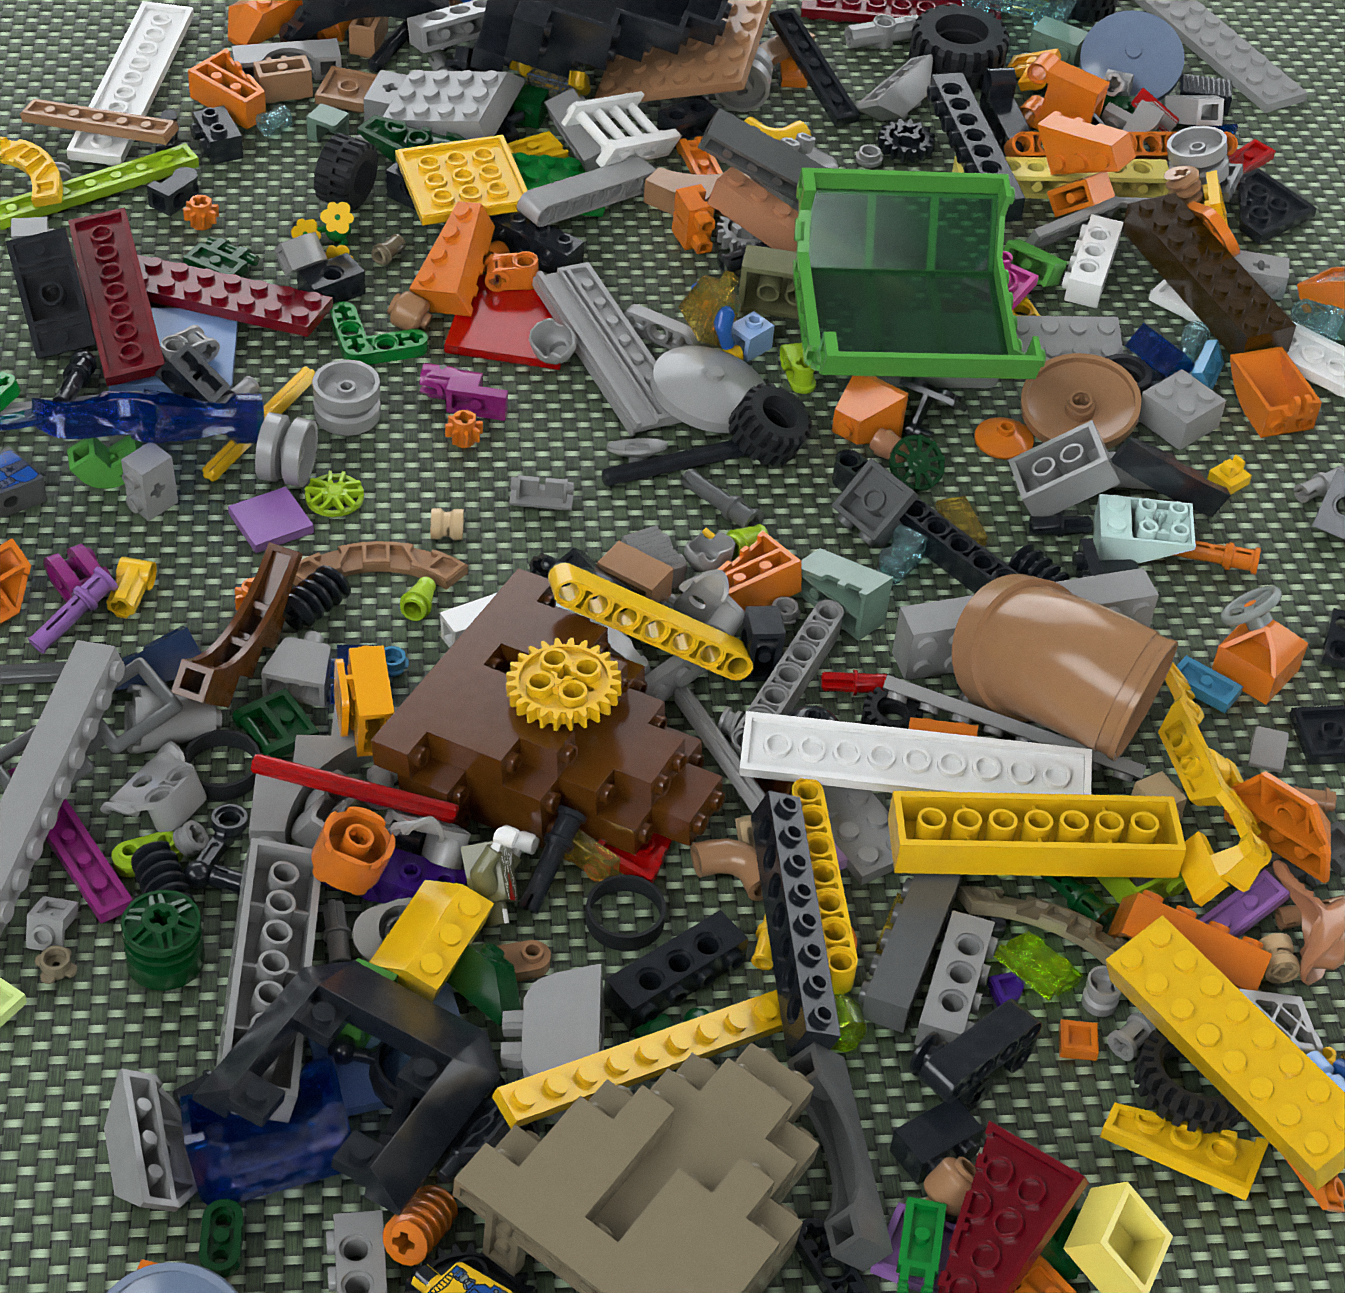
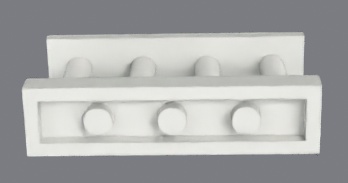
M642 91L580 102L576 101L568 107L567 115L561 122L564 127L581 124L600 145L601 153L596 159V163L601 168L637 156L644 160L668 156L682 136L675 128L659 131L638 108V104L644 97ZM627 115H631L646 133L643 134ZM611 118H615L630 136L626 137ZM594 121H598L614 140H609Z

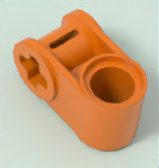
M529 251L506 254L495 253L485 258L483 265L487 274L484 280L488 289L496 292L534 289L532 286L533 277L539 271L536 254ZM495 261L498 262V268H495ZM496 277H499L498 284L496 283Z

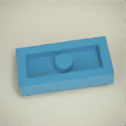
M1218 339L1206 341L1198 360L1194 363V369L1191 373L1194 378L1211 390H1213L1224 365Z
M1187 655L1177 665L1178 669L1187 679L1195 698L1224 714L1241 695L1242 685Z

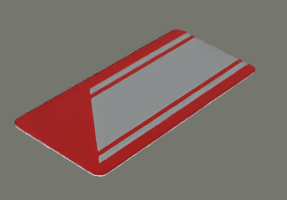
M1142 88L1131 102V105L1137 108L1141 100H1144L1164 111V116L1158 127L1162 132H1170L1179 121L1170 110L1145 88Z

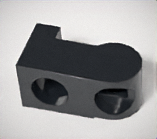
M190 167L178 168L171 177L162 183L153 181L148 184L149 206L170 217L185 207L186 201H190L193 196L199 195L197 171Z
M1333 608L1326 627L1324 649L1320 664L1345 670V628L1337 626L1335 623L1338 620H1345V610Z

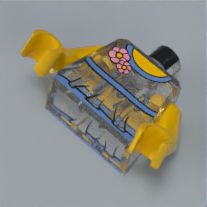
M513 60L509 68L519 71V74L527 79V85L549 89V99L571 88L575 90L579 97L580 95H588L591 91L589 76L585 74V66L582 63L579 64L577 70H569V79Z

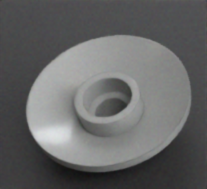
M634 438L613 441L606 446L607 451L615 455L628 457L630 463L647 459L648 456L664 451L668 448V443L660 439Z

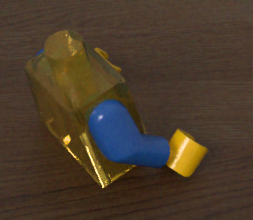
M724 271L720 279L707 275L703 276L691 286V291L678 307L698 341L721 346L722 351L744 360L743 351L739 345H735L731 332L733 323L741 309V303L733 291L739 282V278L730 271Z

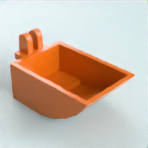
M1282 346L1230 355L1231 373L1239 403L1245 416L1260 438L1314 429L1322 401Z

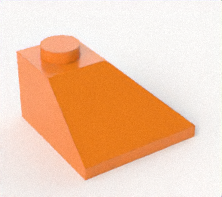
M852 376L835 408L832 432L856 445L870 444L874 435L881 427L885 430L891 429L901 438L909 393L875 376Z

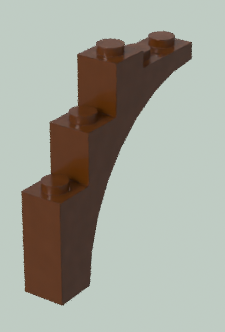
M271 542L268 543L257 574L239 610L224 632L208 649L193 658L181 660L171 693L204 704L230 707L239 677L253 678L263 646L272 649L276 648L286 619L282 615L303 553Z

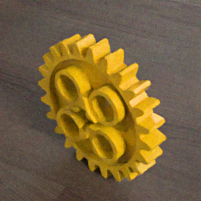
M555 638L554 645L551 646L543 640L539 650L530 645L528 647L529 655L519 653L518 662H511V671L506 673L507 697H509L510 706L516 707L518 716L526 714L527 723H532L538 719L542 729L548 723H553L554 731H558L561 724H566L569 731H573L574 723H579L582 727L587 728V719L597 723L600 722V713L610 715L611 706H617L618 696H621V671L618 670V662L611 661L609 652L600 654L599 645L589 649L587 640L581 642L580 645H574L573 638H570L567 644H562L559 638Z

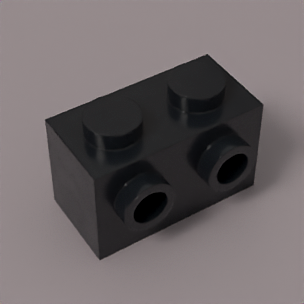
M225 106L208 107L193 112L194 123L190 124L192 137L194 140H198L202 155L208 157L211 165L243 158L242 135Z

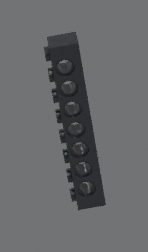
M963 73L932 75L931 85L927 87V99L934 107L935 116L939 117L942 131L946 132L949 138V145L956 153L958 164L962 165L964 173L1008 174L1010 186H1013L1015 189V198L1013 204H1009L1005 215V222L1021 221L1025 196ZM978 199L981 212L985 213L988 221H990L991 199Z
M396 162L386 169L387 197L416 210ZM519 211L489 216L495 225L491 242L501 241L505 243L510 253L529 251L536 254L539 270L551 274L556 273L559 267L583 263L584 241L550 225L539 227Z
M768 791L750 817L787 1056L793 1057L813 1042L830 1050L841 1037L801 798Z

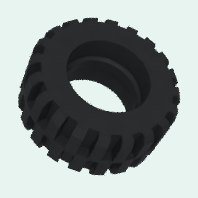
M950 4L949 6L939 5L935 9L930 8L926 10L913 24L908 59L932 54L931 79L932 75L963 73L971 91L974 92L978 88L982 89L986 69L1005 68L1010 41L1009 33L1000 19L997 20L994 14L986 13L984 9H975L971 5L965 4L964 6H957V4Z

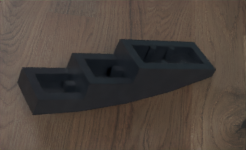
M1129 437L1110 459L1113 464L1139 481L1175 501L1192 503L1193 510L1209 517H1213L1231 497L1226 487L1206 480L1200 471L1179 463L1173 454L1132 437Z

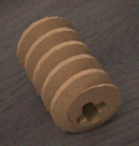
M1177 166L1166 171L1164 178L1168 180L1166 182V188L1170 190L1168 194L1176 193L1186 205L1192 201L1204 204L1205 200L1203 199L1199 170L1193 166Z

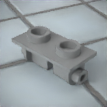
M518 474V477H511L509 505L572 511L574 482H568L566 478H546L545 485L539 484L540 477L521 476L520 474Z

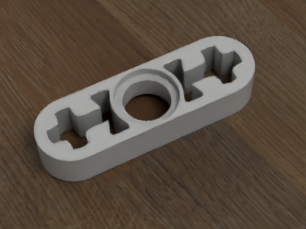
M633 304L624 312V315L639 337L671 350L681 346H699L701 343V337L693 327L646 307ZM655 325L661 326L665 330L666 335L661 334Z

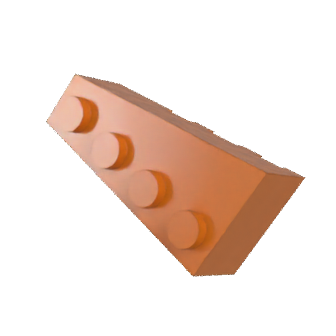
M457 202L409 288L411 292L429 301V312L463 316L472 315V298L476 297L478 292L476 283L478 276L483 274V257L488 254L495 225L482 203Z

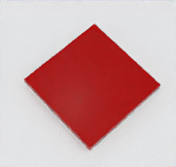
M479 275L476 283L478 286L477 296L472 298L471 302L473 307L472 315H454L444 344V353L560 370L562 363L549 364L539 360L529 342L531 329L538 322L553 318L535 289L496 292L486 287L485 275ZM496 277L497 284L499 283V277Z

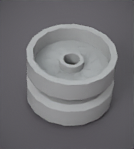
M758 46L744 90L714 93L716 99L724 107L733 111L748 112L756 110L765 103L769 96L773 74V63L766 51Z
M1192 126L1174 133L1167 141V154L1170 160L1169 169L1177 166H1193L1197 168L1200 175L1199 179L1201 180V189H1203L1202 184H1207L1206 172L1217 170L1219 182H1223L1229 175L1226 134L1222 130L1210 126Z
M337 360L323 365L315 372L312 380L315 421L322 429L332 434L343 436L359 435L369 431L378 423L381 415L379 398L380 380L378 373L371 366L361 361Z
M269 412L262 423L256 446L255 472L257 478L277 482L283 477L285 484L304 487L311 476L316 457L318 442L316 421L297 417L291 423L289 416Z

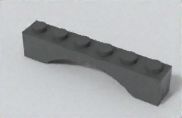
M813 1042L789 1059L787 1065L791 1071L795 1070L802 1073L814 1087L809 1105L805 1110L821 1140L830 1169L832 1202L824 1225L831 1256L864 1272L892 1254L893 1250L845 1058Z

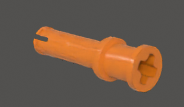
M1195 540V550L1171 555L1220 564L1224 570H1229L1230 568L1247 570L1252 575H1256L1261 548L1256 547L1253 550L1236 547L1232 542L1226 543L1224 546Z

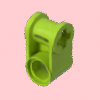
M802 342L782 344L780 346V362L787 376L790 388L800 394L813 392L816 388L815 370L810 368L811 365L804 364Z

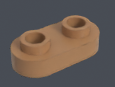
M527 940L498 945L505 953L503 957L514 965L516 981L539 978L545 975L550 968L551 952L548 946L540 941Z

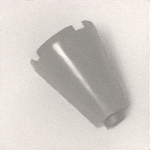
M139 684L129 685L127 693H133L132 701H125L124 733L165 706L150 687ZM175 694L183 705L182 711L135 742L133 746L128 747L127 751L130 754H138L156 750L169 741L177 745L191 742L206 732L220 730L222 726L221 709H216L215 705L204 704Z

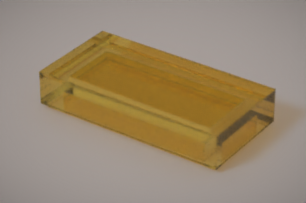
M966 496L936 501L935 509L939 514L981 546L987 544L988 536Z

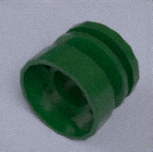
M156 890L144 893L131 901L123 912L121 931L125 946L126 964L130 976L139 985L151 990L169 991L185 986L194 980L202 970L205 949L202 938L201 916L198 906L188 896L172 890Z

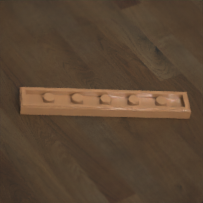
M33 99L20 113L22 122L166 145L179 130L177 121L40 99Z

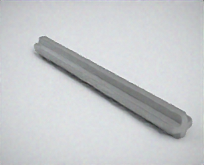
M687 686L681 689L676 688L674 691V701L753 813L764 798L765 793L753 777L739 776L740 758L691 689Z

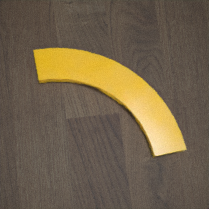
M0 137V163L17 167L31 178V201L34 207L61 203L63 181L58 167L51 156L44 149L29 141L22 139L11 141L7 137Z

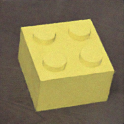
M1122 1182L1090 1189L1063 1249L1101 1293H1149L1173 1235L1129 1182Z

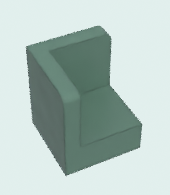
M320 103L306 116L307 139L318 142L327 132L349 135V113Z

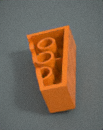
M1144 890L1142 894L1138 892L1122 898L1107 935L1114 939L1118 936L1132 939L1163 915L1238 989L1258 990L1272 957L1271 953L1263 950V943L1247 936H1243L1242 940L1229 934L1231 930L1229 927L1215 921H1210L1208 925L1196 919V912L1177 905L1176 909L1163 904L1164 898L1148 890Z

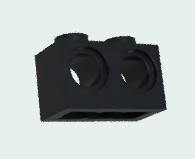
M700 95L658 110L657 129L664 131L675 128L682 135L680 139L694 140L695 137L704 135L709 122L718 109Z
M187 342L154 373L198 418L231 387Z

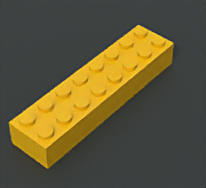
M893 791L888 814L894 873L1178 878L1187 850L1174 796Z
M1163 915L1105 959L1110 981L1317 1191L1345 1169V1092Z

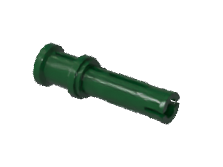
M1040 876L1067 900L1070 910L1101 924L1103 929L1114 918L1116 907L1111 903L1106 904L1095 894V890L1091 885H1081L1072 876H1058L1062 882L1055 876Z

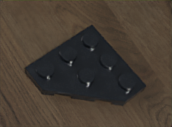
M1259 168L1243 174L1237 185L1239 230L1258 244L1315 217L1317 210L1315 206Z

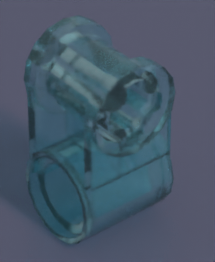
M1302 299L1293 305L1291 317L1296 323L1337 342L1339 338L1337 334L1345 321V311L1333 305H1325L1309 299Z

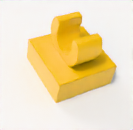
M1234 455L1233 460H1225L1223 463L1210 469L1207 479L1226 487L1229 493L1233 494L1249 485L1252 475L1244 469L1245 461L1238 455Z

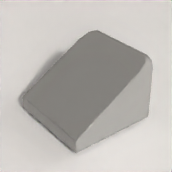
M1257 726L1251 740L1248 766L1282 773L1289 733Z

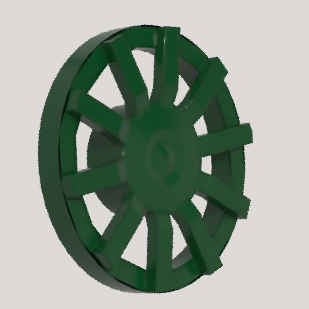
M909 435L899 440L893 446L889 455V468L891 474L914 492H922L931 489L941 480L945 469V457L935 441L923 435ZM909 441H917L915 451ZM922 443L929 446L924 452L921 451ZM905 444L910 454L899 450V447ZM933 450L936 457L929 458L927 455ZM896 454L904 458L902 463H896ZM938 461V469L931 466L930 463ZM904 467L906 473L903 477L898 473L897 468ZM927 470L937 474L933 481ZM910 475L915 477L914 485L906 481ZM921 475L924 476L928 484L920 486Z

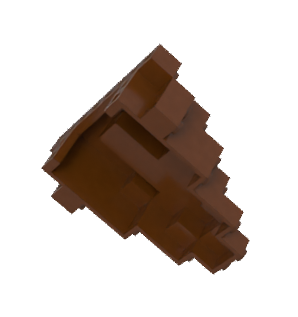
M520 568L515 571L371 739L374 765L396 773L400 790L457 804L459 811L457 819L453 824L465 830L471 820L496 830L504 825H508L519 831L535 834L540 839L538 847L542 849L546 846L544 836L546 832L551 831L558 816L556 810L559 805L574 809L587 817L586 823L580 825L579 833L598 841L601 839L608 845L635 855L643 843H649L653 833L690 846L697 835H702L705 832L709 818L714 811L718 812L722 808L725 800V793L722 792V776L702 769L704 764L702 740L667 727L664 701L645 694L648 684L645 681V666L610 653L611 661H617L618 670L621 671V696H618V705L611 706L610 715L600 713V722L597 723L587 719V728L582 727L579 723H574L573 731H569L566 724H561L558 731H554L553 723H548L542 729L538 719L532 723H527L526 714L517 715L516 707L510 706L509 697H507L506 673L511 671V662H518L519 653L529 655L528 647L530 645L539 650L543 640L551 646L554 645L555 638H559L562 644H567L568 640L573 638L574 645H580L584 640H587L589 649L599 645L600 654L610 653L611 645L608 643L607 627L591 622L590 618L557 607L548 579Z

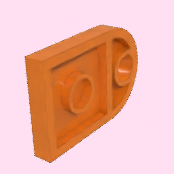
M1196 201L1187 204L1188 208L1233 257L1240 254L1239 245L1232 231L1213 208Z

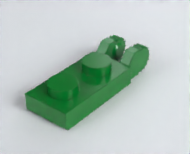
M907 1196L896 1273H899L896 1293H908L909 1275L924 1278L920 1293H932L934 1280H936L939 1270L947 1204Z

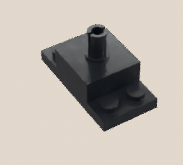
M66 228L5 241L36 358L39 360L97 346L77 262L72 253Z

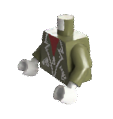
M504 825L495 831L493 841L461 847L468 888L494 903L487 918L488 927L509 924L506 903L518 901L515 869L522 861L519 858L522 851L531 855L536 852L540 839L535 834L519 831L514 827Z

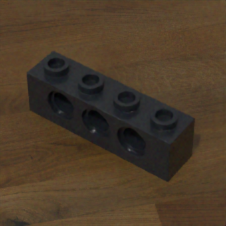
M719 910L606 978L604 1002L623 1024L632 1031L641 1024H646L655 1019L659 1013L667 1008L680 1005L688 995L698 989L709 987L716 978L727 971L738 969L746 959L748 937Z

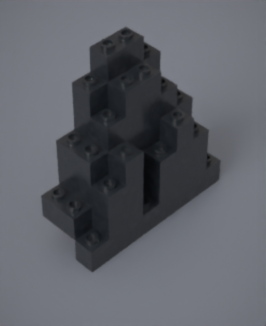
M487 0L482 28L474 45L470 66L483 71L503 72L504 67H510L513 60L569 79V70H577L580 63L606 71L609 61L615 62L617 55L641 62L644 53H650L652 47L678 55L681 45L686 46L689 38L714 45L717 35L721 37L723 35L727 21L722 19L729 18L733 4L728 3V0Z

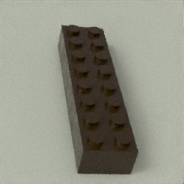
M1176 193L1128 203L1122 232L1231 355L1281 346L1286 353L1289 352L1297 325Z

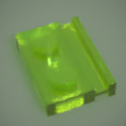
M1030 931L1009 940L1005 946L1003 944L999 945L994 954L997 960L1047 1001L1052 1000L1054 995L1059 996L1078 986L1083 976L1082 973L1072 966L1070 961L1059 956L1040 937L1032 934Z

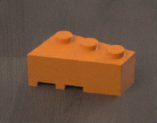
M227 48L188 69L189 92L192 99L206 107L225 106L232 120L247 130L266 119L265 91L250 74H245L242 70V65L231 58L230 51Z

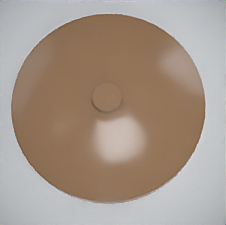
M1072 353L1045 361V365L1040 368L1036 379H1026L1022 388L1020 406L1022 418L1026 426L1043 443L1093 420L1106 448L1110 449L1123 442L1135 429L1140 417L1142 400L1136 381L1122 366L1098 355Z

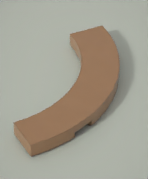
M383 541L360 542L338 546L336 551L322 555L318 552L302 559L293 584L297 586L309 574L314 573L318 567L325 565L336 569L344 577L368 572H393L419 578L429 577L434 580L435 584L447 590L468 574V565L434 549L431 552L416 549L414 544Z

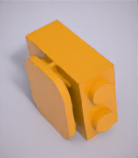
M365 645L349 648L348 675L345 673L343 659H335L334 697L340 737H348L350 723V728L354 733L357 757L373 756L371 739L394 714L384 645Z

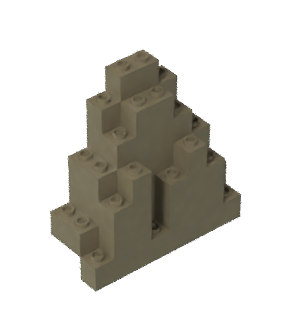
M752 1042L735 1062L727 1058L719 1069L712 1061L706 1058L701 1059L692 1052L675 1073L668 1068L650 1090L642 1085L633 1094L625 1086H616L607 1079L588 1101L579 1096L543 1139L530 1130L525 1132L515 1124L495 1148L485 1143L454 1178L453 1196L485 1220L482 1253L513 1277L524 1266L527 1252L579 1293H762L792 1255L803 1224L798 1219L795 1211L781 1202L813 1163L820 1145L809 1131L793 1125L809 1105L814 1087L802 1073L795 1070L791 1071L778 1062L777 1057L771 1051L759 1048Z

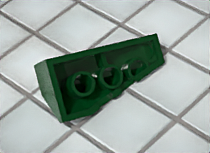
M373 115L357 128L359 135L373 144L377 150L393 163L397 162L395 150L468 140L451 132H447L446 136L432 133V128L425 126L421 130L407 127L404 121Z

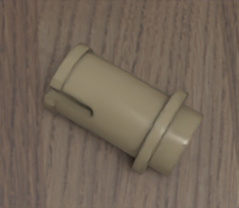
M393 234L385 242L374 245L371 252L373 260L380 265L390 263L393 256L406 248V245H402L406 243L404 238L399 234Z

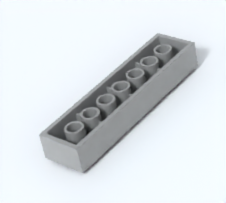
M1144 568L1056 582L1068 589L1073 595L1105 606L1150 627L1159 594ZM973 595L900 607L892 654L904 680L954 673L952 665L953 636L958 619Z
M251 838L243 865L216 1067L302 967L312 966L321 881L317 880L312 873V848ZM299 1032L261 1077L286 1091L284 1102L269 1120L288 1123L296 1103L304 1035Z

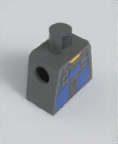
M9 446L1 450L0 517L9 516L47 501L44 477Z

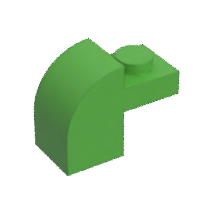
M133 432L112 446L107 447L91 434L67 449L69 469L82 482L91 487L109 489L124 485L121 459L142 447L141 439Z

